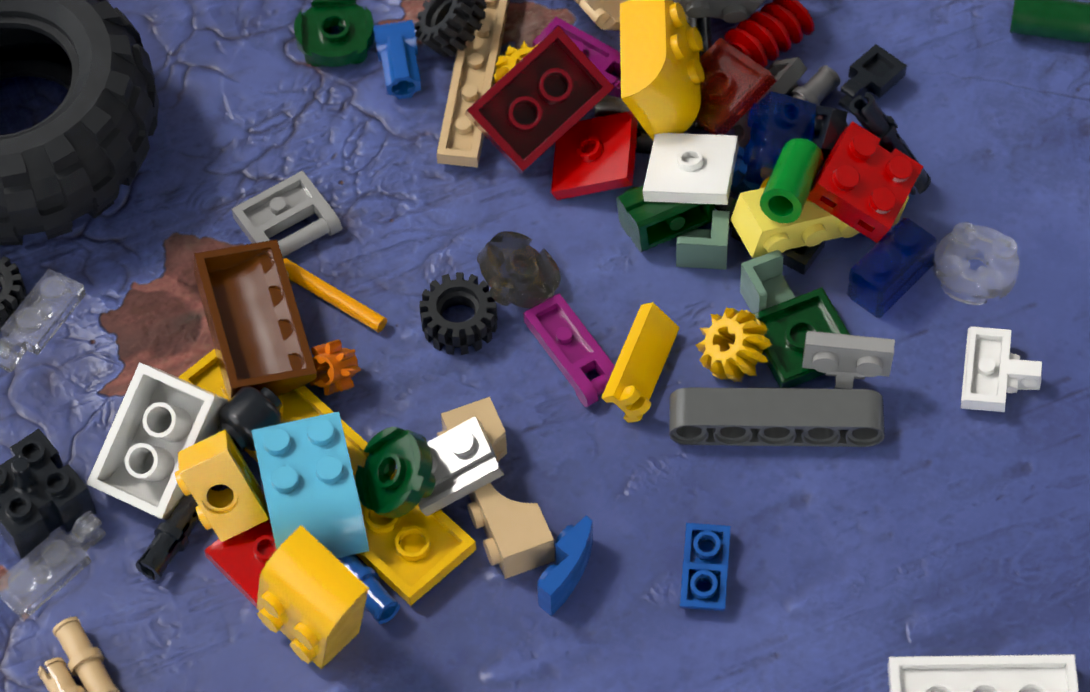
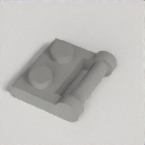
M303 170L231 209L233 219L251 243L270 241L269 238L316 214L319 218L318 220L278 241L282 257L291 254L327 233L332 236L342 230L338 216Z

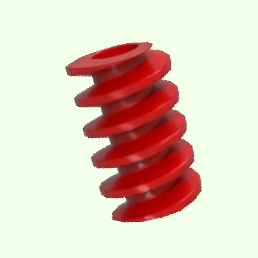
M773 0L772 3L765 4L760 11L754 12L748 20L741 21L737 28H732L725 34V50L733 66L739 72L746 76H754L756 73L755 67L757 69H764L768 64L767 59L775 61L779 57V51L787 52L790 50L791 42L798 44L803 40V34L811 35L815 31V24L807 9L798 0Z

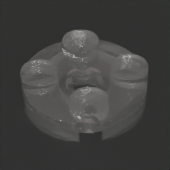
M967 222L955 225L952 232L945 235L939 242L935 251L933 271L942 283L941 288L951 298L971 305L986 304L987 299L995 298L1000 295V299L1006 296L1014 287L1020 264L1017 254L1018 246L1013 238L1005 236L995 229ZM968 260H981L987 267L980 266L977 271L972 270Z

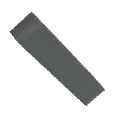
M681 388L672 392L669 397V436L674 442L683 445L874 446L881 443L885 438L883 396L877 391L868 389Z

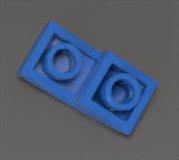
M587 515L575 526L570 524L562 530L555 542L556 565L549 566L538 580V605L550 616H553L571 595L587 566L593 545V520Z
M686 523L680 608L725 611L731 526Z

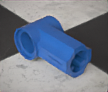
M413 20L374 25L378 61H382L387 95H393L397 99L411 98L415 92L421 90V78L416 60L418 49Z

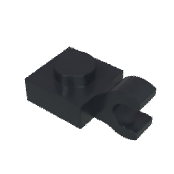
M875 44L850 65L848 77L851 79L842 85L840 91L846 95L839 100L838 104L852 113L849 106L858 95L862 94L865 99V93L871 92L880 98L905 77L907 65Z

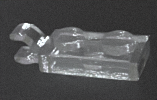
M49 268L0 329L3 336L0 339V368L12 372L27 350L39 355L85 297L84 285Z
M89 510L75 522L69 535L60 527L56 529L0 578V599L25 621L91 563L86 551L99 543L106 535V532L100 527L102 522Z

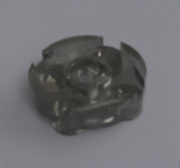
M512 231L497 233L479 252L477 262L484 279L491 287L490 294L497 303L504 306L512 303L519 307L531 309L554 296L555 290L560 285L561 276L553 257L544 248L539 253L529 245L532 239L521 233Z

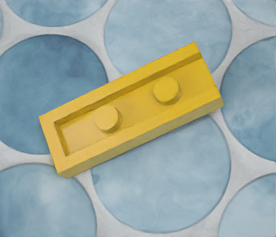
M653 302L640 306L601 397L606 403L613 402L625 413L623 418L628 423L641 421L643 415L650 409L651 402L649 400L680 329Z

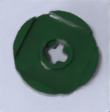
M356 0L311 1V7L303 15L301 10L294 22L297 47L304 55L305 61L315 67H339L348 64H360L368 57V50L375 38L372 14L366 6L364 9L362 6L357 5ZM333 26H339V30L342 31L336 35L327 34Z
M389 427L377 433L368 442L363 451L369 453L365 466L358 465L355 475L358 497L363 506L379 515L394 519L409 513L422 498H427L432 494L436 481L435 476L431 473V451L423 435L398 427ZM396 465H397L396 474H395L394 478H393L392 480H390V478L392 477V475L395 473V468H396Z

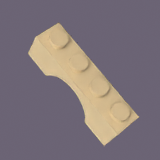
M490 397L441 413L443 431L438 432L437 437L476 416L483 425L497 457V462L507 454L506 431ZM491 483L469 494L472 503L467 504L473 525L476 529L483 527L488 538L483 540L489 562L492 566L499 564L505 579L555 561L554 539L538 503H522L508 499L497 492Z

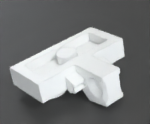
M983 327L968 328L961 409L1005 412L1006 392L1017 393V390H1040L1042 362L1020 360V355L1010 353L1012 330Z

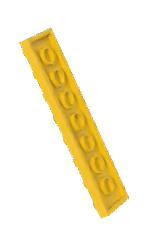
M215 349L178 377L228 400ZM305 385L278 396L283 404L279 411L284 423L333 413ZM341 419L355 479L358 465L364 467L369 453L363 452L368 443ZM245 449V451L256 462H258L256 451H250L248 449ZM395 468V473L392 475V477L390 478V480H392V479L394 478V476H395V474H396V471H397L396 468ZM360 502L369 551L356 555L368 567H372L379 574V577L410 606L476 551V541L441 509L426 517L420 511L418 503L409 513L392 519L367 509Z

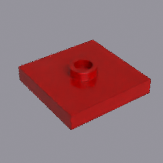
M631 111L578 121L556 141L551 193L556 200L633 186L638 120Z
M270 517L269 520L223 542L218 539L204 550L206 558L257 608L261 572L277 550Z

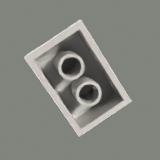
M139 362L86 484L160 519L167 520L184 496L175 478V472L179 470L178 452L219 433L218 426L221 424L219 411L229 400L158 368Z

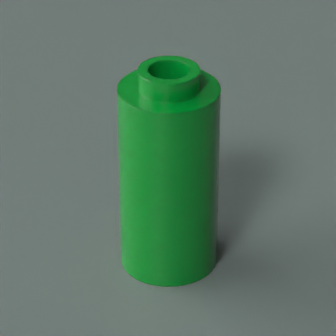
M795 138L784 145L760 198L761 210L769 219L778 223H791L800 217L823 163L822 151L815 143L807 139Z

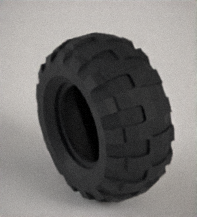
M0 0V80L13 77H38L56 82L69 90L61 105L42 122L17 133L0 135V245H22L24 235L45 232L49 240L72 232L73 221L86 213L93 218L98 217L114 204V200L118 197L120 191L119 186L132 183L147 157L150 149L148 136H153L157 127L159 107L150 56L144 50L140 34L117 7L113 8L107 0Z

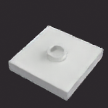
M682 133L655 134L643 187L644 201L728 205L739 147L738 136Z

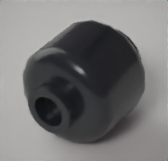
M243 387L220 409L219 420L221 424L218 426V430L221 432L226 429L238 451L243 452L245 449L256 451L251 430L284 423L279 411L283 404L266 387L261 391L253 387Z

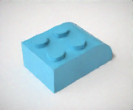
M339 411L251 430L276 549L302 525L336 558L369 551L362 510Z

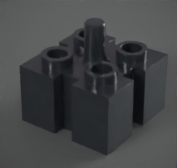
M39 428L11 446L10 451L13 457L0 465V531L3 539L22 563L52 544L49 533L62 526L68 533L96 514L88 487L69 464L63 467L59 452Z

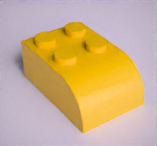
M629 0L620 3L621 99L653 141L655 134L659 133L683 134L695 121L701 105L700 83L704 81V71L699 61V51L703 50L701 34L696 27L689 25L679 2L674 3L673 0Z
M301 525L276 550L261 572L257 599V609L259 612L257 615L271 631L276 633L280 630L292 641L290 647L301 660L306 663L313 661L322 669L360 632L369 588Z

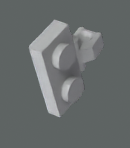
M807 331L802 368L815 369L825 373V376L835 377L834 389H853L854 379L864 380L865 377L890 376L895 339Z

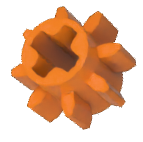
M339 339L311 348L317 371V378L310 382L311 386L324 387V394L327 396L339 392V390L342 392L354 387L351 378L361 371V368L358 367V360L354 349L342 348V343Z

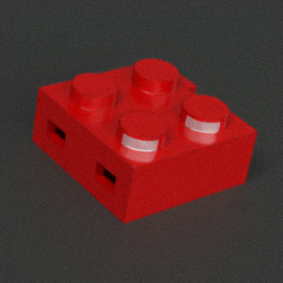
M852 121L839 136L820 170L807 199L878 243L891 229L924 166L896 148L892 152L878 145L881 140L879 137Z

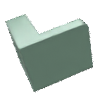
M713 210L712 229H694L677 237L676 267L726 270L730 211Z
M780 250L741 263L740 293L752 313L795 298L782 274L784 257Z

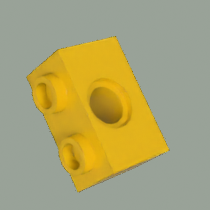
M226 429L178 452L179 470L175 472L176 481L185 496L192 494L197 502V515L206 530L213 528L221 542L269 520L265 494ZM218 484L228 486L227 489L222 491L210 489Z

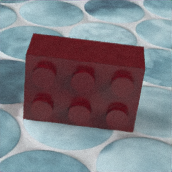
M558 26L466 110L465 114L509 163L522 174L615 87Z

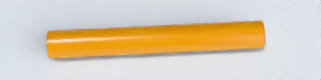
M283 259L286 270L289 273V280L374 331L380 333L387 324L386 317L289 259Z

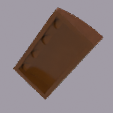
M278 240L194 253V276L228 400L243 387H253L259 391L266 387L278 397L317 378V371Z

